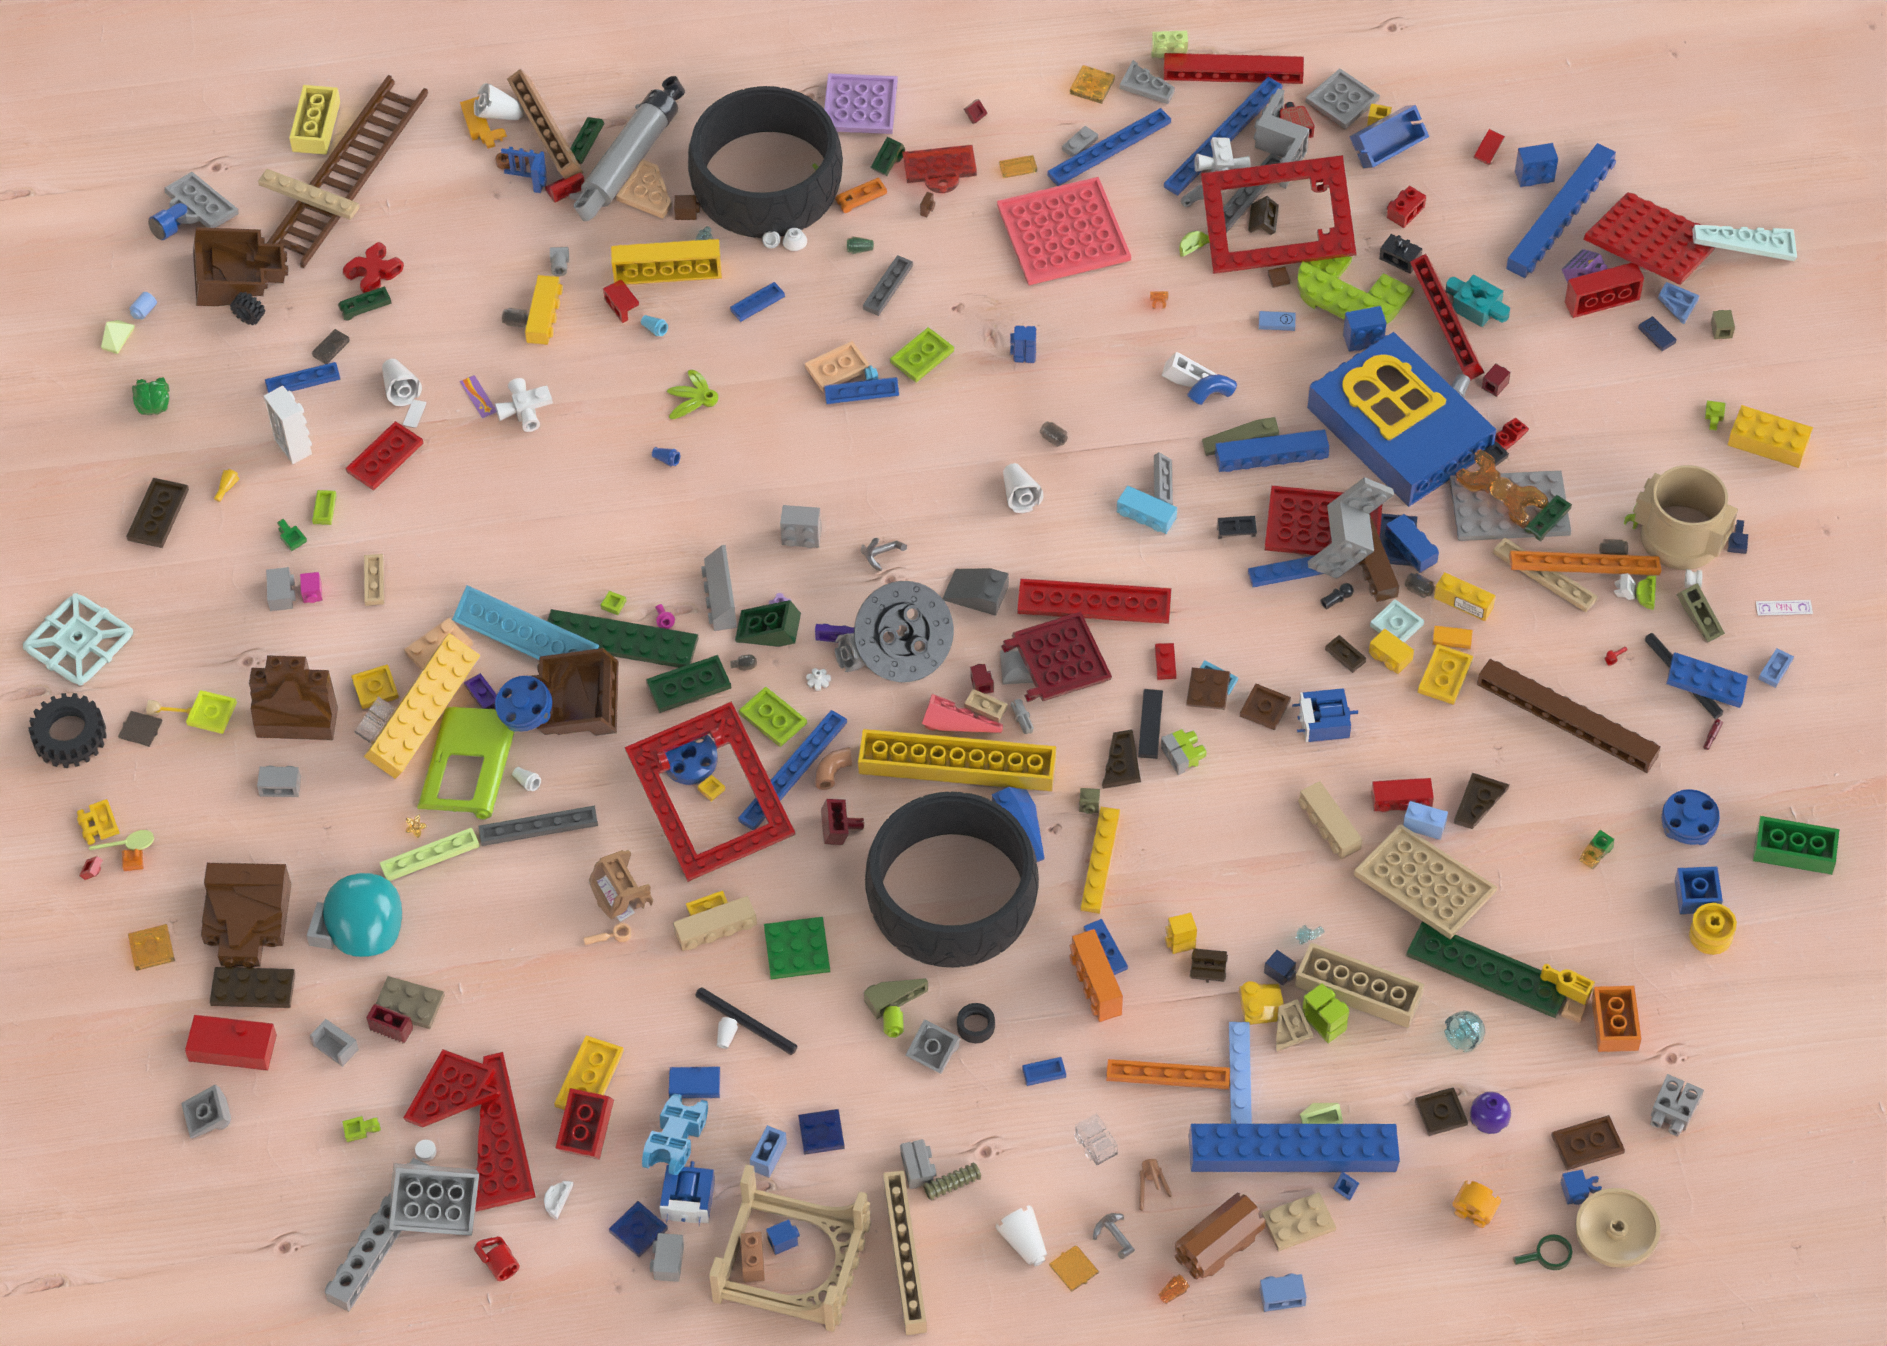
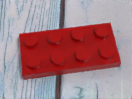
M395 421L346 467V472L374 491L424 444L423 439Z

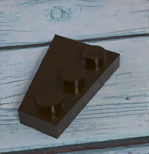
M1132 729L1113 732L1109 759L1105 769L1106 773L1102 783L1103 789L1141 782Z
M1472 773L1455 816L1454 824L1473 829L1509 789L1510 784Z

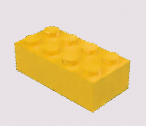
M1741 405L1727 446L1799 468L1810 441L1813 427Z

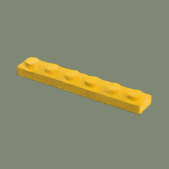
M1102 806L1100 808L1081 911L1098 914L1101 912L1120 809Z

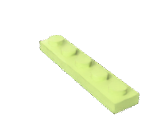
M469 828L380 862V867L385 878L391 881L480 846L473 829Z

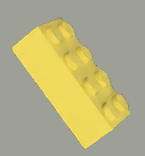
M303 85L289 137L292 152L327 155L340 105L337 87Z

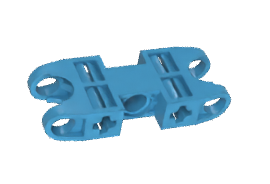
M675 1093L669 1098L660 1114L662 1133L651 1131L645 1143L642 1156L643 1168L649 1169L650 1166L653 1167L656 1163L665 1162L669 1164V1174L677 1175L683 1169L691 1154V1140L687 1138L689 1135L694 1137L700 1136L706 1124L708 1101L701 1100L693 1106H685L681 1103L682 1095Z

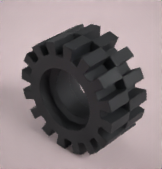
M240 292L230 304L232 313L236 314V317L240 318L242 322L246 321L248 325H256L265 314L264 305H261V302L257 301L256 297L253 298L251 294L247 295L246 292Z

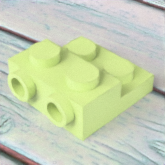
M1187 30L1152 32V58H1164V53L1186 54L1188 50Z

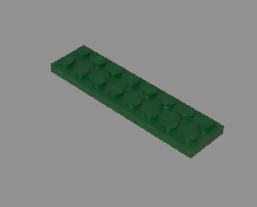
M554 609L550 610L547 620L554 625L598 644V649L604 648L613 657L677 668L691 664L699 639L698 634Z
M1423 921L1406 953V956L1553 1018H1556L1566 997L1557 991L1556 984L1540 978L1542 970L1458 935H1454L1449 939Z

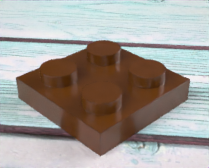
M1192 667L1186 702L1187 706L1225 710L1231 675L1230 671Z
M1255 683L1240 711V717L1276 730L1291 701V697Z

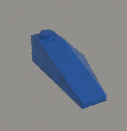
M1008 787L992 794V801L1008 810L1024 828L1034 848L1037 862L1044 860L1036 805L1026 789Z

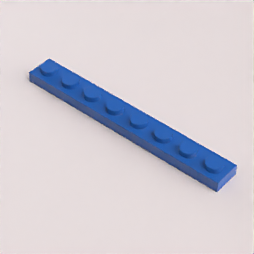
M1159 108L1048 170L1047 176L1057 186H1060L1171 124V118L1162 108Z
M831 710L770 780L780 801L847 724L845 717ZM756 798L738 817L739 822L751 830L757 829L765 819Z

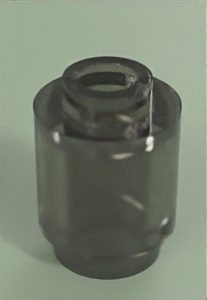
M504 309L502 323H505L507 326L524 328L527 325L529 314H527V310Z
M1045 422L1040 429L1042 437L1056 447L1064 445L1068 439L1067 431L1053 422Z
M1604 539L1603 543L1599 545V553L1628 555V542L1622 539Z
M1417 573L1409 574L1405 581V587L1422 598L1430 596L1434 591L1433 581Z

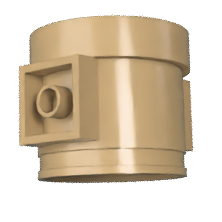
M1694 465L1673 467L1662 475L1654 473L1651 479L1648 478L1644 485V492L1640 491L1637 496L1636 502L1638 503L1634 509V513H1636L1634 521L1642 524L1640 532L1641 542L1646 552L1650 556H1659L1660 564L1678 570L1700 568L1711 562L1715 557H1718L1734 529L1738 508L1728 504V492L1722 480L1713 472ZM1672 506L1693 508L1705 514L1710 520L1701 523L1682 522L1669 516L1663 508Z

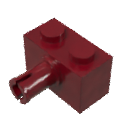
M826 799L821 808L824 844L843 845L849 835L848 829H864V822H862L864 818L847 817L846 799Z

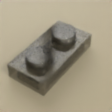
M334 329L312 351V356L324 364H328L350 342V339L347 335Z

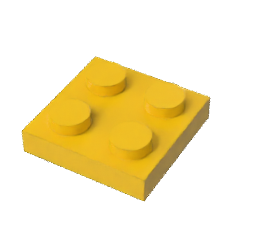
M388 664L351 675L362 710L399 699Z

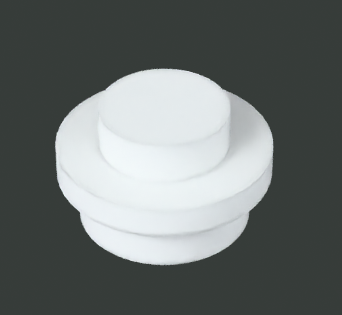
M775 231L764 233L762 237L763 244L767 248L777 247L780 243L779 234Z

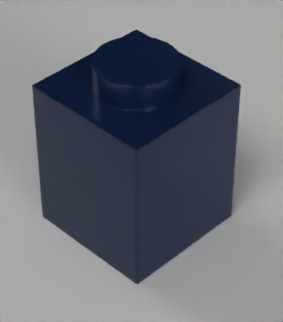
M1276 950L1265 962L1264 973L1284 986L1287 981H1292L1297 973L1295 971L1296 962L1279 950Z

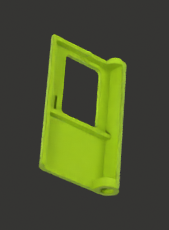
M447 707L445 709L417 806L418 809L471 812L482 820L492 816L514 732L503 724L495 709ZM450 755L484 757L472 800L437 798Z

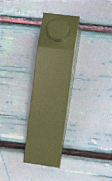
M1275 417L1258 419L1203 438L1202 443L1205 455L1215 454L1216 443L1279 435V429Z

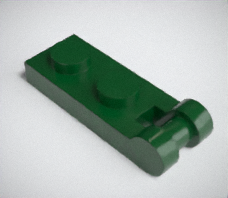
M384 286L342 300L338 303L340 311H343L342 316L344 320L348 321L354 316L392 304Z
M1556 495L1526 526L1525 532L1533 534L1541 542L1546 534L1571 510L1572 504Z

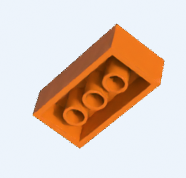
M1095 929L1072 936V944L1069 945L1071 951L1069 958L1072 966L1076 965L1078 970L1076 975L1078 981L1083 982V991L1086 999L1091 1001L1090 1008L1093 1016L1097 1015L1099 1022L1121 1016L1123 995Z

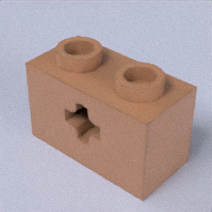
M762 1232L741 1233L744 1282L765 1281Z

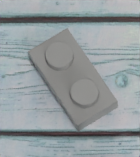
M1084 126L1062 146V151L1073 157L1088 149L1097 141L1098 134Z

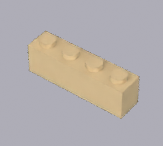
M1321 781L1300 791L1298 800L1300 807L1307 811L1312 824L1317 825L1322 838L1327 839L1334 854H1338L1340 859H1343L1361 850V836Z
M745 896L675 921L673 926L681 949L685 951L695 949L697 946L705 943H712L724 936H732L735 932L751 929L757 925V918L749 897Z

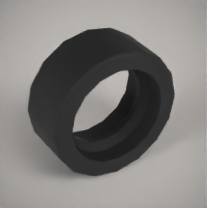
M971 1003L959 1011L957 1030L961 1038L976 1044L985 1042L993 1035L995 1017L988 1006L981 1003ZM971 1015H981L987 1019L988 1025L984 1030L974 1032L965 1028L964 1021Z

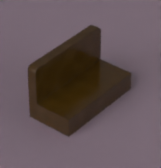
M1268 196L1252 203L1248 231L1252 233L1262 228L1268 234H1274L1276 232L1279 204Z

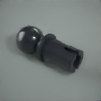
M1344 583L1340 586L1339 590L1335 588L1331 594L1320 599V602L1327 610L1334 604L1343 602L1344 598L1351 597L1354 593V588L1351 584Z

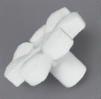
M814 668L812 669V674H807L806 676L807 685L811 688L815 686V690L820 691L821 686L824 688L829 686L831 676L827 674L825 669L818 670Z

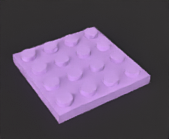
M828 73L824 110L830 116L836 131L893 134L898 76Z

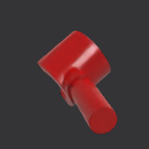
M1623 647L1615 652L1612 650L1608 651L1604 658L1607 665H1614L1618 661L1617 656L1628 650L1627 647Z

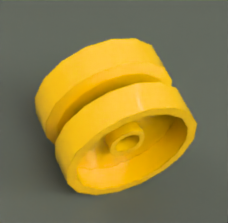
M1708 903L1702 905L1693 915L1689 931L1691 943L1697 950L1705 954L1716 955L1725 952L1731 946L1735 935L1736 917L1729 908L1722 904Z

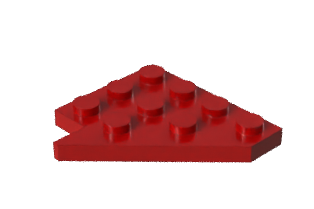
M442 1049L404 1115V1120L423 1128L500 1097L501 1093L499 1090L488 1087L496 1073L495 1069Z

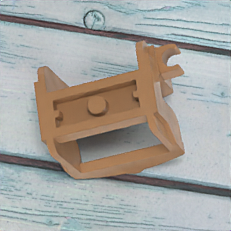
M621 850L600 858L596 862L589 878V883L598 906L601 907L610 919L623 914L629 904L634 909L640 907L644 909L646 902H649L651 906L653 904V898L650 895L651 886L646 884L638 887L627 868L631 857L629 850ZM605 875H607L618 894L614 899L612 907L597 880L602 879Z

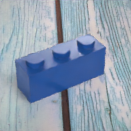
M1403 514L1386 524L1385 536L1419 573L1438 562V548L1436 545L1431 544L1424 532H1420L1412 519Z

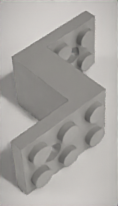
M1278 88L1276 93L1271 95L1269 105L1263 108L1261 118L1256 120L1254 126L1256 128L1254 135L1255 148L1282 157L1280 163L1301 161L1308 149L1309 128L1279 118L1280 110L1283 109L1285 90ZM1290 181L1281 182L1280 187L1286 189Z
M1364 477L1327 505L1332 543L1308 561V568L1334 578H1339L1374 552L1369 513L1394 495L1393 488Z

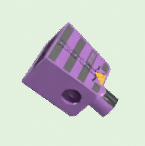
M1582 249L1561 270L1568 283V279L1608 269L1599 253Z

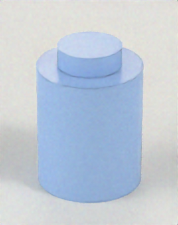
M142 292L130 306V314L135 319L143 320L155 307L157 300L150 293Z

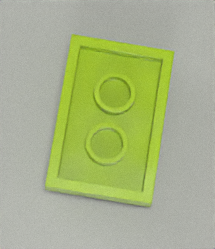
M927 327L890 358V363L917 383L952 354L954 346Z
M764 687L739 709V715L779 747L784 745L807 724L805 717L767 687Z

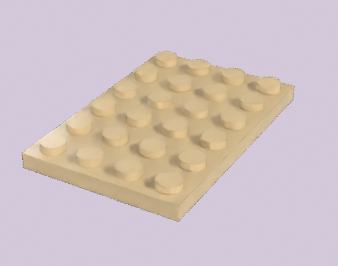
M1402 824L1354 870L1355 877L1449 939L1468 922L1497 890V886Z

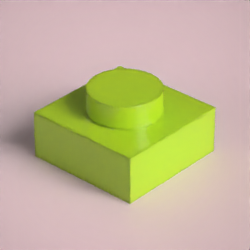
M609 591L601 603V609L619 615L627 601L626 597Z

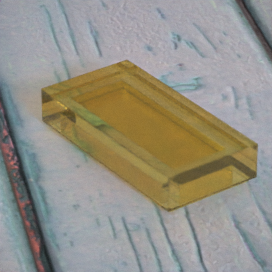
M1034 155L999 161L1003 178L1037 172Z

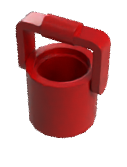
M502 1237L486 1238L478 1241L474 1246V1251L481 1261L487 1265L497 1281H505L519 1270V1263ZM494 1244H498V1246L491 1249L487 1254L482 1249L485 1247L492 1246Z

